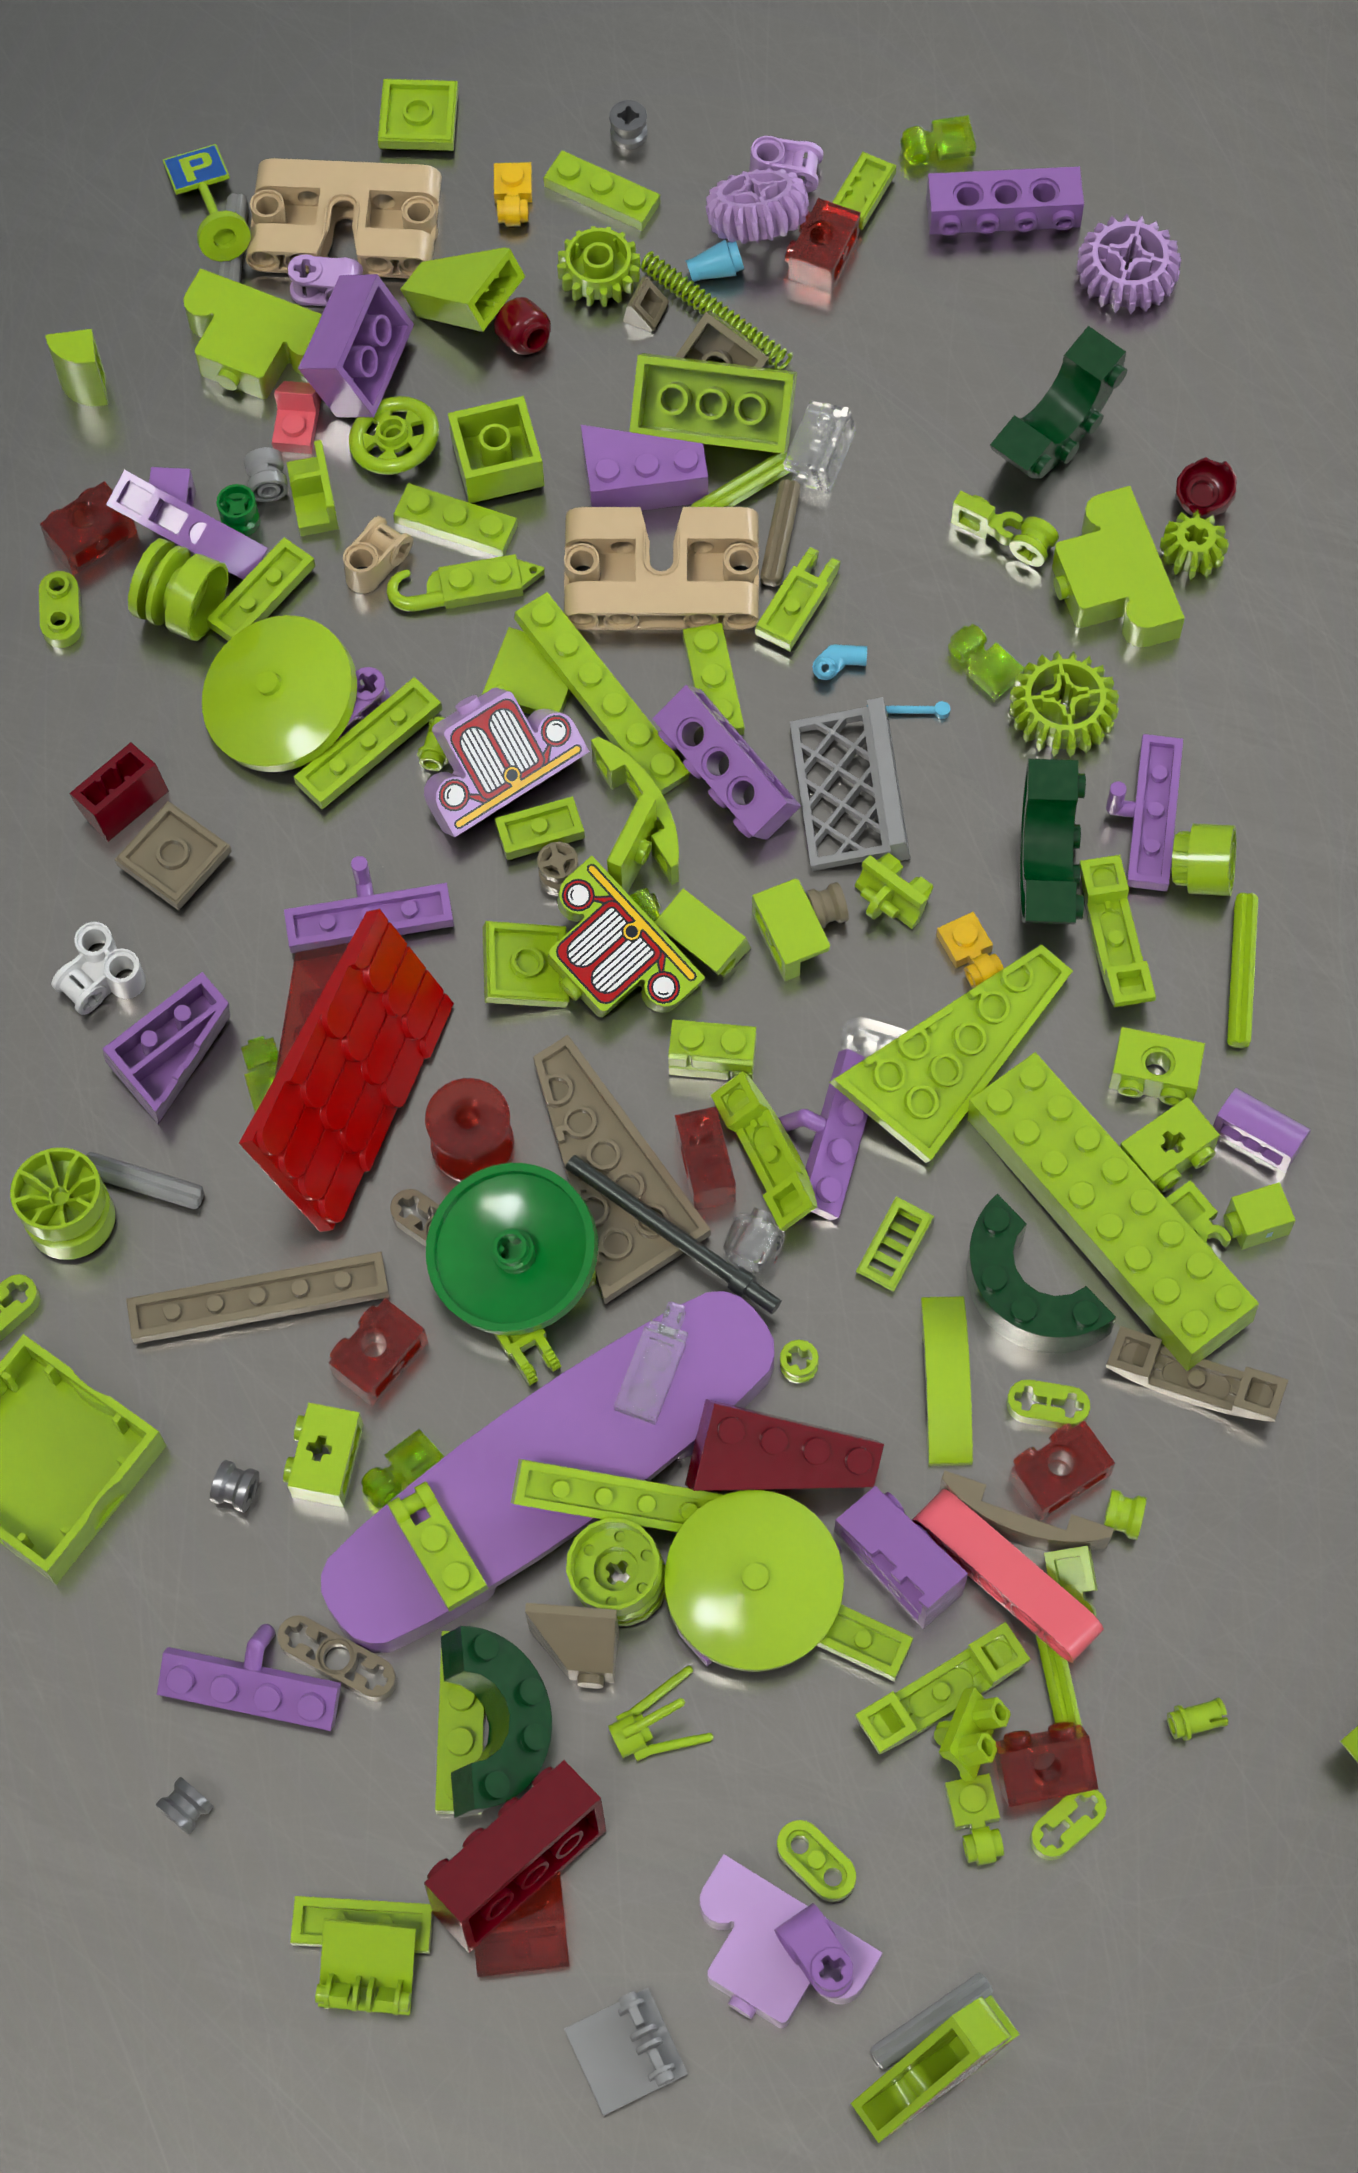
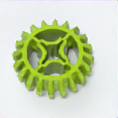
M1057 650L1050 661L1042 654L1038 658L1037 665L1028 662L1025 666L1024 674L1019 673L1015 678V687L1010 692L1009 699L1011 704L1009 712L1011 717L1015 718V730H1024L1023 739L1025 743L1034 739L1037 740L1036 748L1038 752L1044 749L1045 746L1052 747L1051 753L1055 757L1059 753V749H1066L1067 754L1071 758L1075 754L1076 747L1087 753L1091 748V742L1100 746L1104 740V735L1112 731L1113 721L1117 718L1119 711L1118 705H1116L1119 698L1118 691L1113 690V677H1104L1105 669L1103 665L1091 668L1092 660L1090 656L1080 662L1076 660L1077 656L1073 651L1068 659H1062L1061 654ZM1054 684L1052 689L1041 691V695L1034 696L1040 689ZM1060 694L1062 697V703H1066L1067 708L1069 707L1068 713L1066 711V705L1061 704V700H1059ZM1088 712H1094L1085 721L1074 724L1075 719L1086 716Z

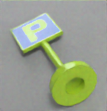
M213 144L163 159V164L176 195L199 188L210 215L200 223L197 230V243L202 253L209 259L219 262L231 261L239 257L250 243V229L245 219L236 212L228 210L218 211L208 185L230 179L217 145Z

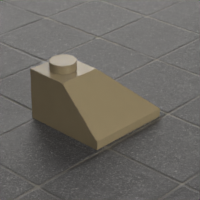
M711 310L705 312L675 356L761 368L769 360V357L746 336Z
M526 1603L525 1614L530 1633L570 1680H577V1685L580 1687L592 1689L603 1688L604 1682L614 1683L619 1637L616 1610Z

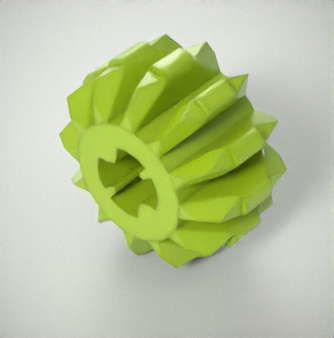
M1198 510L1193 513L1192 518L1187 517L1181 512L1177 516L1176 522L1169 521L1165 527L1164 536L1161 537L1160 548L1164 552V565L1174 564L1173 571L1175 575L1182 571L1188 572L1190 581L1195 577L1196 572L1201 573L1207 578L1211 574L1212 568L1219 569L1222 566L1224 555L1228 550L1229 543L1228 539L1224 538L1226 533L1224 525L1214 526V515L1207 519L1200 518Z

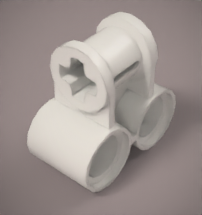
M90 922L81 926L76 932L74 940L79 955L62 966L51 982V986L57 992H64L75 1003V1010L80 1015H86L95 1010L111 992L123 999L136 997L143 991L146 980L136 954L129 949H117L108 927L99 922ZM96 943H105L104 947L98 951H88ZM122 970H133L126 978L120 979L115 977Z

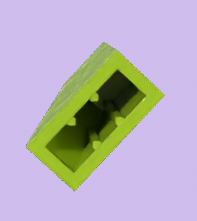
M504 247L423 261L400 290L416 317L483 332L525 278V275L511 249Z

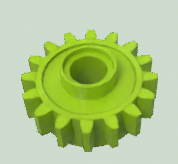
M591 226V229L582 232L580 230L576 231V236L572 240L566 239L564 241L565 251L558 252V279H562V289L564 292L572 290V299L574 301L579 300L583 296L586 297L587 306L591 307L594 300H600L601 305L607 307L608 298L613 297L619 303L622 301V291L629 294L634 292L633 282H639L640 254L636 253L634 241H626L624 232L617 233L608 226L606 228Z

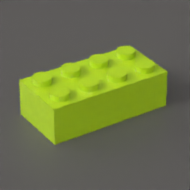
M647 353L639 354L637 356L629 432L710 445L785 454L789 447L797 372Z

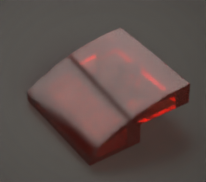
M558 1872L529 1897L475 1948L478 1977L570 1966L561 1872Z

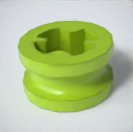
M798 1339L790 1341L783 1347L780 1353V1369L786 1379L794 1383H804L815 1376L818 1370L819 1356L813 1344ZM798 1352L801 1358L808 1356L811 1359L806 1360L805 1369L800 1370L797 1364L790 1366L787 1363L792 1362L793 1353Z

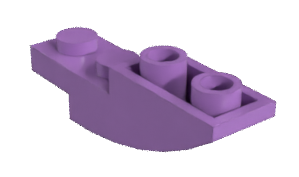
M126 470L123 471L106 504L172 542L188 548L189 551L195 554H203L225 563L228 572L243 580L264 559L269 549Z

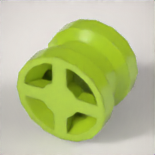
M1027 517L1020 527L1021 534L1014 536L1009 547L1012 554L1021 562L1033 567H1039L1046 561L1048 557L1047 550L1055 546L1059 535L1049 522L1038 517Z
M1111 1489L1103 1525L1114 1528L1113 1532H1123L1129 1539L1137 1540L1147 1497L1137 1495L1134 1498L1123 1496L1121 1491Z

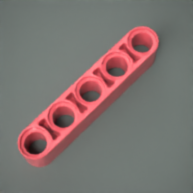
M942 1489L912 1519L916 1525H920L930 1535L932 1540L968 1573V1576L1068 1662L1073 1663L1104 1630L1102 1624L1093 1613L947 1489Z

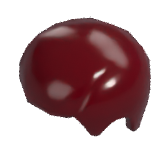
M1204 457L1186 466L1177 477L1176 498L1184 511L1192 516L1198 510L1200 518L1207 519L1212 515L1215 517L1224 513L1234 501L1237 476L1227 461L1221 463Z

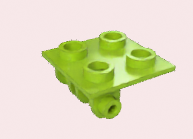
M324 1918L320 1982L317 1984L315 2003H318V2007H324V2009H349L355 2012L359 2010L366 2011V2013H391L397 2016L399 2014L410 2015L417 1927Z

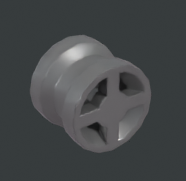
M624 100L615 104L609 115L611 140L615 145L623 149L629 150L641 146L646 141L648 135L646 109L642 104L632 100Z
M224 1460L214 1477L210 1491V1501L217 1504L227 1502L233 1504L235 1510L243 1513L246 1512L257 1490L259 1471L252 1468L244 1471L236 1468L234 1462Z
M179 1777L174 1783V1791L168 1797L161 1798L155 1804L188 1835L195 1829V1821L201 1814H208L214 1807L182 1777Z

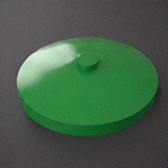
M504 1163L490 1166L462 1180L447 1194L439 1205L431 1221L426 1240L427 1270L434 1290L441 1301L468 1325L497 1335L531 1333L553 1324L566 1315L587 1290L595 1271L598 1256L596 1225L583 1198L565 1179L546 1168L526 1163Z

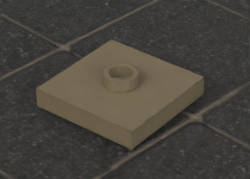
M167 801L115 858V862L122 870L177 910H180L232 850L229 844Z

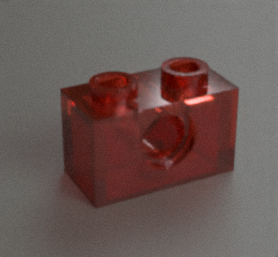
M818 198L812 211H808V214L805 216L806 221L800 224L799 232L801 234L798 240H791L785 254V262L789 263L788 279L831 294L859 237L861 212Z
M105 481L94 488L86 489L76 500L62 509L51 512L46 520L40 523L46 544L73 576L137 534L133 519L106 505L113 490ZM85 524H92L89 527L81 528Z
M717 1107L675 1115L677 1142L695 1209L700 1210L736 1202V1183Z
M386 1298L378 1307L372 1305L364 1312L358 1322L359 1328L350 1339L345 1337L336 1344L330 1353L331 1360L328 1362L332 1375L370 1406H373L428 1343L425 1329ZM373 1343L386 1345L385 1351L377 1357H370L364 1354L366 1348Z
M1085 1420L1075 1427H1072L1070 1423L1060 1427L1050 1435L1049 1440L1051 1442L1038 1451L1035 1447H1030L1013 1460L1015 1466L1012 1467L1009 1480L1038 1521H1042L1112 1474L1115 1462ZM1053 1460H1062L1069 1465L1071 1472L1064 1476L1056 1475L1050 1471L1048 1463Z
M1068 1721L1058 1722L1048 1726V1731L1030 1734L1029 1731L1025 1730L1013 1731L1003 1736L1004 1740L996 1741L997 1752L995 1761L1000 1789L1009 1807L1098 1789L1090 1737L1081 1724L1075 1725L1074 1722ZM1053 1753L1055 1755L1053 1763L1048 1768L1042 1770L1034 1768L1035 1760L1041 1754Z

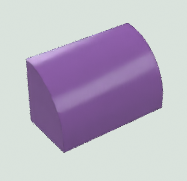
M1235 1088L1217 1114L1213 1125L1221 1137L1285 1173L1311 1132V1129L1238 1088Z

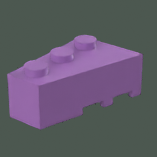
M581 425L582 449L591 507H641L642 511L689 505L708 494V472L703 443Z
M201 972L102 1048L105 1062L157 1124H159L230 1018L229 1003L206 975Z
M874 1486L835 1520L834 1531L921 1628L924 1629L963 1595L968 1573L937 1545L920 1525H916L904 1513L902 1505L891 1493L886 1492L883 1494Z

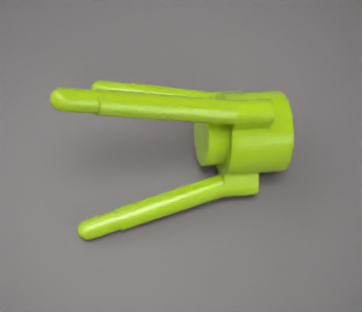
M686 1666L630 1710L617 1715L618 1721L608 1725L622 1758L634 1754L638 1762L653 1754L695 1746L713 1740L712 1733H705L650 1745L646 1744V1742L654 1739L648 1726L683 1707L685 1700L679 1698L645 1717L641 1713L693 1672L692 1666Z

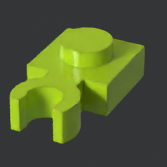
M1191 1180L1166 1197L1169 1203L1207 1245V1240L1210 1238L1218 1239L1225 1248L1230 1244L1231 1236L1224 1227L1211 1223L1216 1218L1218 1211Z
M1090 1546L1045 1552L1047 1574L1096 1617V1610L1086 1600L1085 1595L1086 1592L1098 1591Z

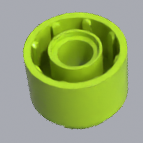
M1193 823L1191 832L1180 831L1175 834L1172 853V881L1176 885L1187 886L1189 894L1231 896L1236 867V826Z

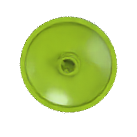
M291 615L275 616L247 626L222 647L213 660L204 681L202 713L211 738L235 762L257 771H287L313 761L336 742L353 713L357 697V675L352 657L343 643L329 629L305 617Z
M744 1490L728 1493L711 1500L696 1510L676 1534L669 1549L664 1571V1590L667 1607L673 1622L683 1638L697 1652L712 1662L730 1669L748 1672L778 1669L801 1659L812 1651L825 1637L839 1612L844 1589V1574L840 1553L824 1523L812 1511L796 1500L764 1490Z

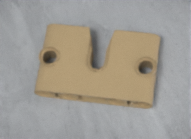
M265 159L259 164L255 194L250 200L252 214L250 226L251 240L247 248L246 262L252 269L257 271L288 273L289 262L296 256L308 254L311 256L328 257L333 244L336 223L342 219L353 220L352 229L357 259L363 267V275L378 274L379 277L409 278L421 262L433 260L434 243L438 236L437 215L442 179L441 173L432 166L420 164ZM305 265L306 274H309V266Z
M578 507L566 513L564 614L576 629L683 630L722 623L723 630H743L757 625L759 621V515L754 509L748 507H683L673 541V564L666 571H657L650 565V541L641 507ZM742 565L748 567L749 569L745 571H737L733 568ZM578 566L590 567L586 571L575 570Z

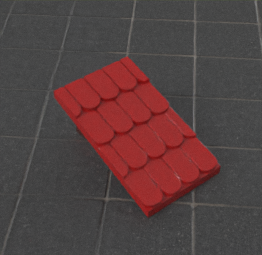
M381 909L365 913L350 942L295 953L275 1077L239 1142L242 1148L319 1232L333 1230L336 1223L344 1218L363 1173L370 1171L397 1108L405 1104L424 1059L431 1057L454 1005L449 996L443 993L444 990L431 973L425 970L426 967L410 946L407 947L406 941L392 923L388 922V918Z

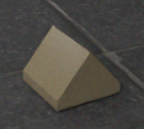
M647 276L642 277L626 308L623 322L652 332L658 325L670 301Z

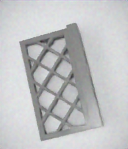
M883 697L867 700L868 707L790 721L812 871L863 862L869 855L879 859L885 854L890 853L900 861L911 859L889 717ZM863 721L864 731L855 743L839 734L847 723ZM818 729L826 734V737L814 751L802 743L801 732ZM834 740L849 749L837 765L822 756ZM865 743L867 744L868 751L862 748ZM804 754L809 756L806 762L804 760ZM856 754L870 763V767L860 779L844 770ZM816 762L832 771L820 787L807 779V773ZM839 776L855 785L843 801L827 792ZM871 778L873 787L867 784ZM809 789L815 792L811 798L809 794ZM862 790L875 798V804L866 815L850 806ZM821 798L837 806L825 823L812 815L813 808ZM844 812L860 821L849 837L832 828ZM876 815H878L879 824L873 821ZM814 825L820 828L816 835ZM868 826L881 835L882 845L863 848L856 843V840ZM827 834L843 843L835 854L818 856L817 846Z

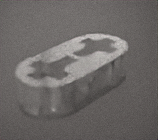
M865 1017L852 1018L842 1028V1050L848 1048L867 1058L907 1032V1030ZM859 1031L866 1032V1040H863L861 1045L853 1044L852 1036H856Z

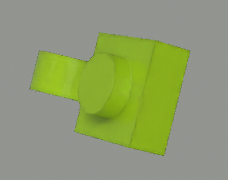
M960 491L953 502L951 523L985 540L990 535L999 543L1009 546L1014 534L1006 531L1004 527L1012 526L1015 529L1021 530L1023 517L1015 512L995 514L996 507L990 505L984 498L977 495L971 496Z

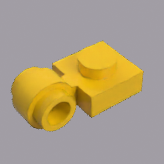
M531 162L494 163V201L497 203L498 223H505L506 227H521V223L529 222L528 202H532Z
M974 911L937 928L936 936L954 967L958 968L969 963L968 966L964 967V973L972 988L1004 969L1001 960L995 953L988 955V953L992 952L993 943Z

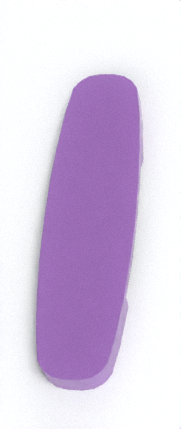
M725 1291L706 1292L668 1310L563 1372L460 1444L392 1500L397 1497L401 1500L415 1493L414 1487L426 1481L485 1580L488 1590L449 1612L386 1504L360 1526L327 1559L321 1574V1593L332 1618L350 1641L372 1653L393 1652L436 1631L488 1601L494 1594L497 1586L539 1561L581 1532L589 1524L598 1520L592 1517L512 1504L511 1497L518 1459L650 1481L676 1459L692 1455L705 1399L745 1408L768 1385L774 1370V1339L765 1322L755 1309L740 1296ZM425 1508L410 1515L415 1526L430 1518Z

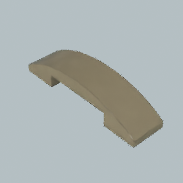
M1122 1326L1119 1328L1107 1362L1108 1369L1164 1395L1213 1411L1261 1421L1275 1422L1288 1384V1379L1247 1366L1243 1372L1206 1359L1201 1360L1189 1371H1186L1169 1350L1162 1346V1339Z
M944 1470L941 1479L940 1491L947 1489L1004 1538L1022 1546L1050 1552L1090 1546L1091 1551H1096L1108 1547L1114 1528L1071 1514L1067 1528L1064 1530L983 1502L986 1484Z

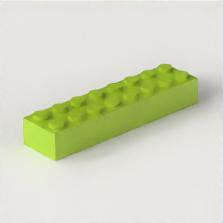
M1036 1052L969 1100L967 1120L1155 1336L1162 1339V1344L1186 1371H1189L1254 1321L1259 1305L1258 1301Z

